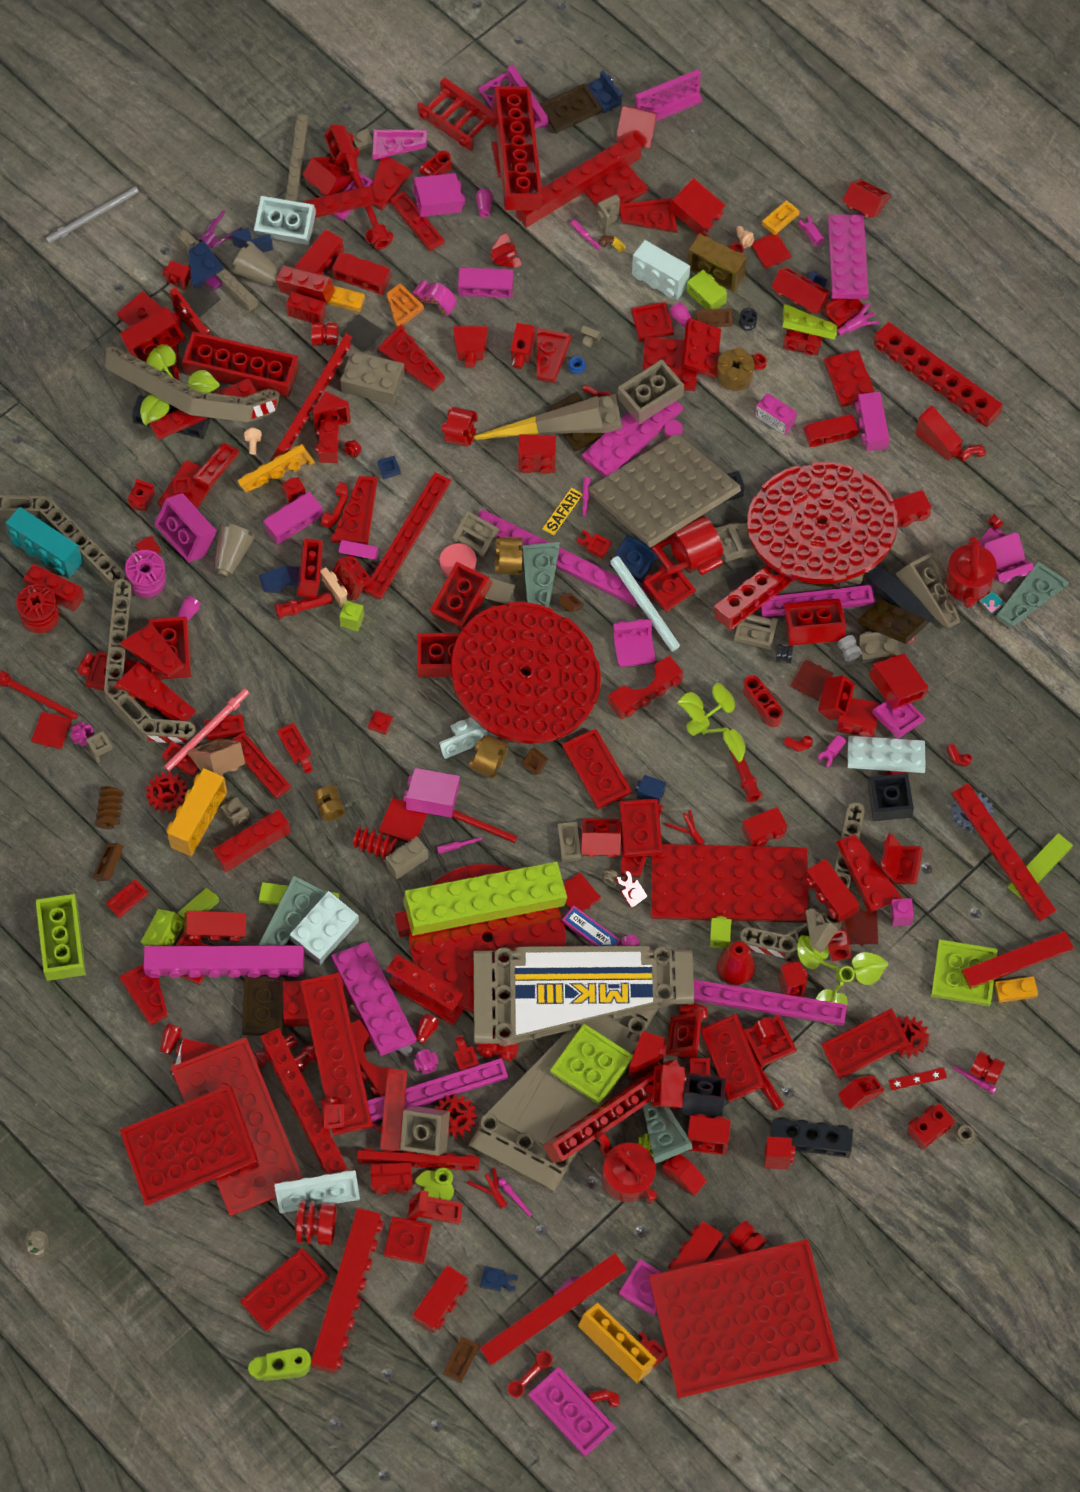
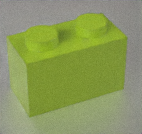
M704 270L687 281L686 292L705 310L718 309L726 303V289L722 285L717 284L713 276L707 274Z

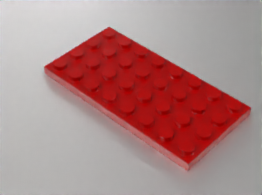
M662 844L663 855L652 856L651 919L711 921L712 918L722 916L731 919V921L807 923L808 886L805 882V874L808 869V848Z
M246 1037L171 1067L185 1103L227 1085H232L258 1161L215 1179L230 1217L276 1199L274 1184L303 1179Z

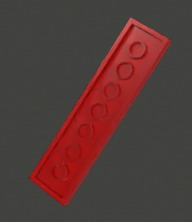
M346 333L337 346L270 461L290 450L328 383L352 344L349 342L352 336Z
M340 972L301 981L325 1099L328 1096H336L344 1103V1127L332 1128L333 1136L373 1128Z

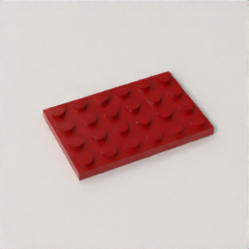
M227 1085L119 1130L145 1206L153 1205L258 1161L232 1085Z

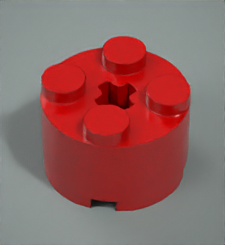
M450 406L447 422L444 421L442 425V432L445 433L444 442L469 447L468 445L471 446L476 435L477 428H474V422H478V414L473 410Z

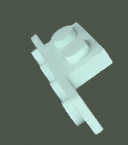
M470 717L450 725L454 736L439 742L442 755L446 759L476 747L478 740H481L483 735H489L494 738H498V736L482 728Z

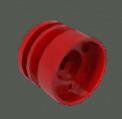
M33 584L23 588L18 594L16 605L21 623L25 629L32 633L40 634L48 632L56 626L60 614L55 594L50 588L41 584Z
M301 1200L295 1219L297 1243H303L304 1236L307 1234V1244H311L313 1236L317 1235L318 1245H333L336 1226V1203L322 1202L320 1211L316 1210L315 1201H311L310 1208L307 1210V1200Z

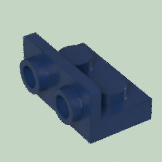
M604 70L600 72V78L586 84L602 107L603 114L621 105L622 91L614 85L611 76L607 75Z

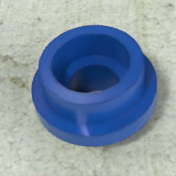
M575 356L569 360L568 369L573 374H581L586 369V362L583 358Z

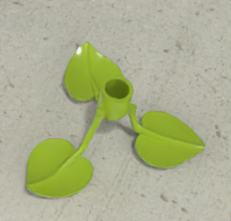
M159 345L149 354L147 364L160 371L164 369L167 375L173 377L167 367L175 363V352L167 345ZM205 370L193 373L188 379L189 384H187V386L204 393H210L220 386L213 376ZM153 394L147 396L142 402L140 410L143 423L147 426L150 422L165 416L170 404Z
M721 683L713 685L712 694L719 705L706 715L703 710V702L698 695L693 692L683 695L677 704L693 719L686 724L688 732L692 736H696L701 732L703 735L723 732L725 743L740 763L745 753V742L742 736L735 729H707L710 725L708 717L721 707L726 713H731L734 710L735 701L729 690Z
M802 935L798 939L797 954L800 962L805 967L816 969L821 963L836 970L835 977L839 984L834 988V991L829 989L822 990L818 993L815 1000L848 1005L846 995L837 993L838 989L845 982L852 981L855 976L856 980L863 985L874 984L880 979L888 966V962L885 959L869 952L855 955L852 959L853 968L850 966H835L824 961L829 955L828 945L823 952L819 953L811 947L810 936Z

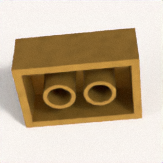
M698 235L689 249L688 265H690V271L698 274L704 270L707 274L713 276L717 284L732 292L736 291L745 277L746 256L729 249L724 244L713 241L708 236Z

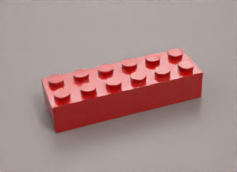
M192 332L182 361L185 374L192 375L199 370H205L216 381L233 385L249 378L256 390L271 389L279 392L280 396L285 397L290 396L299 369L297 355L197 332Z

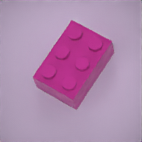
M183 493L166 498L154 524L188 563L205 557L217 532Z

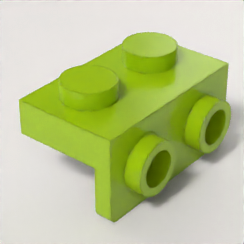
M158 909L141 943L144 946H173L184 926V920L175 912Z

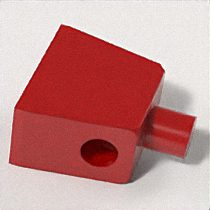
M516 323L510 350L513 368L523 369L524 363L530 362L536 339L534 325Z
M453 326L457 359L465 361V367L474 368L476 361L484 359L488 340V326Z

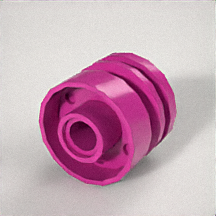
M140 550L128 558L125 570L126 579L130 581L131 592L135 596L152 598L163 591L166 584V576L162 557L151 550Z

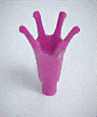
M865 303L863 309L854 318L837 329L839 336L846 332L850 333L862 326L880 324L879 321H867V319L876 315L875 312L863 315L869 308V303Z

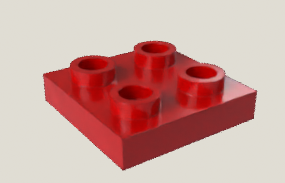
M780 1015L772 1019L764 1018L756 1022L753 1027L744 1030L752 1052L761 1067L797 1052V1048Z

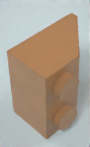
M215 739L188 751V755L201 772L205 768L223 776V773L236 771L239 769V766L245 764L241 742Z

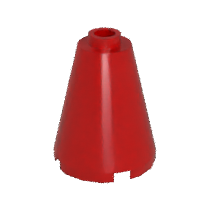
M737 941L732 943L719 956L716 968L724 982L729 985L739 986L752 979L756 971V963L748 946L743 942Z

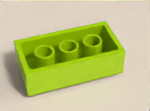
M75 894L37 899L36 908L43 970L46 980L51 981L86 975L78 902Z

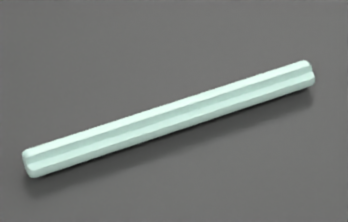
M619 556L613 558L610 562L648 619H651V623L670 651L677 650L680 644Z

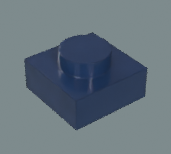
M395 455L377 461L383 480L401 474Z

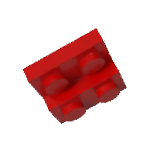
M664 565L658 569L659 572L653 575L651 573L645 577L642 586L651 599L657 601L665 613L696 592V589L681 570L669 575Z

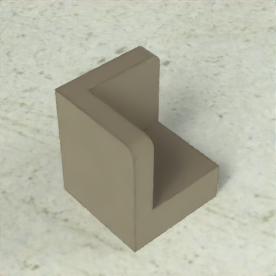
M104 731L86 739L88 749L96 763L101 762L100 755L113 749Z

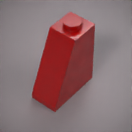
M930 405L919 416L915 435L949 461L961 453L963 440L935 407Z

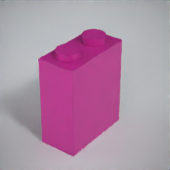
M456 173L414 178L413 192L420 217L462 212V207L465 205V196L461 194V181L457 180Z
M414 768L413 775H409L407 786H409V790H405L403 801H406V810L452 818L459 791L460 776Z

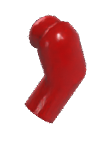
M87 652L77 667L79 675H89L91 671L89 666L95 659L93 654Z
M607 1389L589 1393L592 1403L606 1400L609 1401L610 1407H618L620 1405L618 1393Z

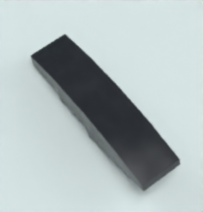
M877 565L865 576L886 602L926 618L927 624L934 619L922 603L880 565Z

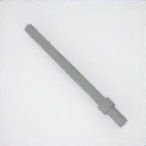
M135 186L67 226L59 227L56 229V232L45 238L46 242L50 244L59 238L66 237L69 232L139 193L138 188Z

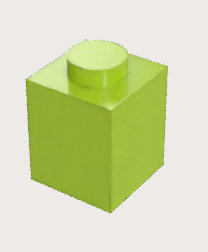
M345 601L339 616L340 626L359 631L364 618V606Z
M722 916L712 918L709 947L728 948L730 946L731 919Z

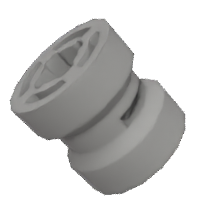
M853 635L846 636L837 643L838 648L843 651L845 661L855 660L862 654L860 647L856 645V639Z

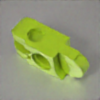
M302 1348L269 1353L266 1356L254 1358L250 1362L248 1370L252 1378L264 1381L302 1377L310 1370L311 1357ZM302 1359L301 1364L295 1363V1360ZM276 1362L284 1364L280 1370L274 1369L273 1365Z

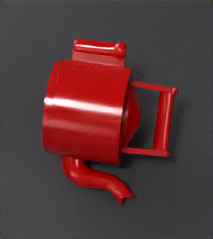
M704 515L669 535L668 539L653 546L651 549L656 553L669 575L684 569L688 573L697 570L703 576L705 573L723 564L720 558L723 556L721 540L713 524ZM669 544L671 545L673 556L680 563L676 566L672 565L662 548Z
M971 537L968 541L969 544L957 548L951 554L945 575V584H947L949 589L948 592L952 597L963 602L966 608H972L975 602L989 594L997 571L995 557L988 549L980 546V541L976 537Z
M603 1131L597 1132V1138L600 1141L599 1149L605 1157L601 1178L607 1193L622 1202H633L644 1197L648 1204H652L657 1197V1193L654 1190H650L656 1173V1165L651 1153L636 1143H623L612 1148L607 1135Z

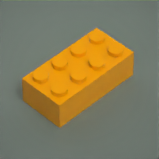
M205 768L196 775L193 788L187 791L184 804L178 807L174 822L171 821L167 827L166 832L171 848L192 857L227 794L223 776Z

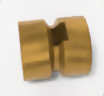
M336 786L322 787L313 794L323 821L336 820L346 813L343 802L339 800L340 794Z

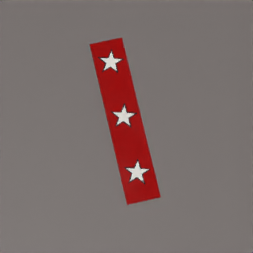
M943 1067L888 1081L891 1091L945 1079L947 1076Z

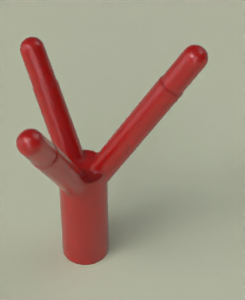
M587 384L583 387L584 392L594 397L600 398V396L613 395L611 392L599 391Z
M688 810L689 818L685 812L683 813V817L690 830L668 822L665 823L667 827L690 834L698 845L706 843L695 829L692 810Z
M496 1168L492 1169L493 1182L489 1174L485 1173L487 1182L492 1190L467 1181L468 1185L492 1195L501 1209L508 1205L498 1190Z

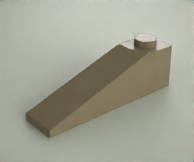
M931 552L908 564L897 572L896 575L902 585L946 629H949L959 623L960 619L954 602L949 599L947 584H944L941 577L943 574L942 568Z

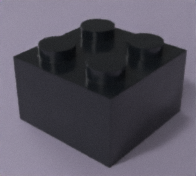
M908 773L869 778L868 792L873 821L912 818L914 806Z
M686 1073L682 1115L690 1117V1115L703 1114L707 1118L722 1117L726 1078Z

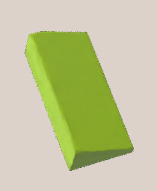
M205 888L177 914L184 920L186 911H210L219 903V897Z

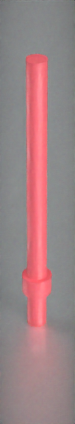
M244 688L235 698L232 697L227 702V705L164 765V768L169 772L188 754L189 750L193 749L232 710L235 711L240 706V703L250 694L248 690Z

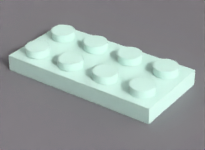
M848 736V768L925 773V741Z
M343 1171L337 1174H325L320 1177L303 1178L297 1181H284L274 1184L280 1213L297 1211L301 1200H307V1209L310 1208L311 1201H315L316 1207H320L322 1202L337 1204L360 1200L356 1171Z

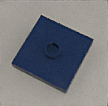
M626 535L613 558L619 556L634 579L642 583L658 556L651 550L652 547L649 548L645 543Z

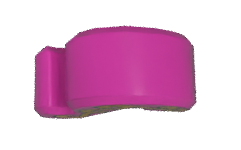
M422 280L412 292L413 296L421 303L438 305V309L444 317L449 316L457 306L454 294L440 283L430 285L427 280Z

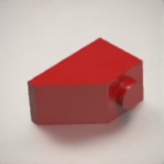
M870 1075L851 1081L838 1095L843 1105L852 1110L863 1106L879 1096L885 1089L875 1075Z
M681 1154L670 1157L663 1165L662 1173L694 1197L707 1182L694 1164Z

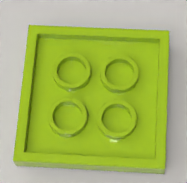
M939 939L931 997L990 1007L994 980L969 989L961 971L997 957L998 949Z
M583 1024L551 1068L550 1073L598 1105H601L631 1063L633 1055L586 1024Z

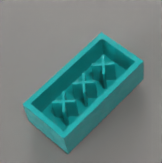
M21 507L6 522L10 542L16 547L20 546L29 556L37 557L44 566L52 567L58 575H64L69 579L83 563L79 545Z

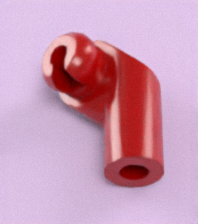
M981 444L971 445L965 448L958 455V458L965 462L973 454L983 457L986 454V450Z
M806 735L802 740L796 741L787 736L783 744L800 752L809 749L812 746L813 739Z
M950 744L946 747L953 763L965 767L972 762V756L970 754H959L955 744Z
M694 1002V1004L679 1006L681 1015L700 1011L702 1012V1019L708 1017V1009L704 1005Z

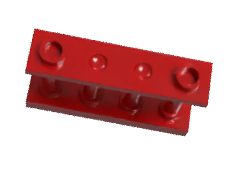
M444 77L440 81L441 93L427 106L421 102L417 104L418 115L421 119L427 120L457 141L462 148L472 152L473 138L485 126L489 125L493 129L496 128L494 111ZM449 97L454 102L440 116L432 111L441 101ZM458 107L466 109L467 112L454 125L446 121ZM472 116H476L481 121L467 135L459 130Z
M396 954L386 968V971L393 975L388 981L390 987L451 1026H454L464 1012L463 1009L456 1007L464 995L399 954Z

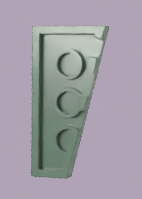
M560 542L522 545L527 602L549 607Z
M1038 561L1034 570L1028 574L997 614L996 619L1009 628H1013L1067 587L1069 582Z
M293 876L258 946H284L290 939L292 931L327 892Z
M652 1100L643 1106L655 1164L692 1149L690 1140L669 1108L652 1107Z

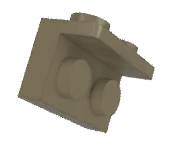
M617 194L598 203L597 220L595 222L597 228L602 230L605 235L609 233V224L615 222L619 216L620 199Z
M865 632L859 636L858 645L862 651V663L887 660L893 655H900L898 643L895 639L878 632Z

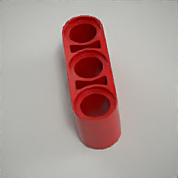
M850 414L811 423L803 428L809 447L851 439L859 434L854 416Z
M747 676L743 685L744 695L768 726H779L783 716L782 707L758 676ZM754 685L756 686V688L751 689L748 686ZM760 699H764V700H766L767 702H766V703H761V702H759V700H760ZM770 714H776L778 717L773 718Z

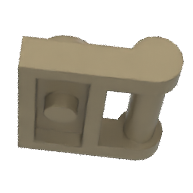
M467 511L452 541L469 546L472 550L479 553L480 557L485 558L500 529ZM464 531L484 541L483 547L464 537Z
M751 614L737 625L734 641L771 650L778 618L769 619ZM745 621H749V622H753V623H758V624L770 626V628H765V627H761V626H757V625H752V624H748V623H744V622H745Z

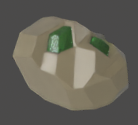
M35 1229L27 1231L24 1240L27 1255L34 1258L46 1255L49 1245V1237L46 1233Z

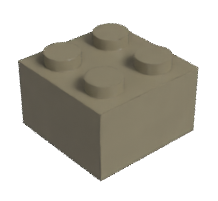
M410 1106L404 1109L400 1150L437 1156L446 1152L450 1111Z

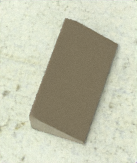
M485 575L492 582L485 598L504 605L511 602L515 585Z

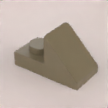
M812 908L806 910L811 947L820 953L824 951L836 933L837 927L831 922L824 924L823 916Z

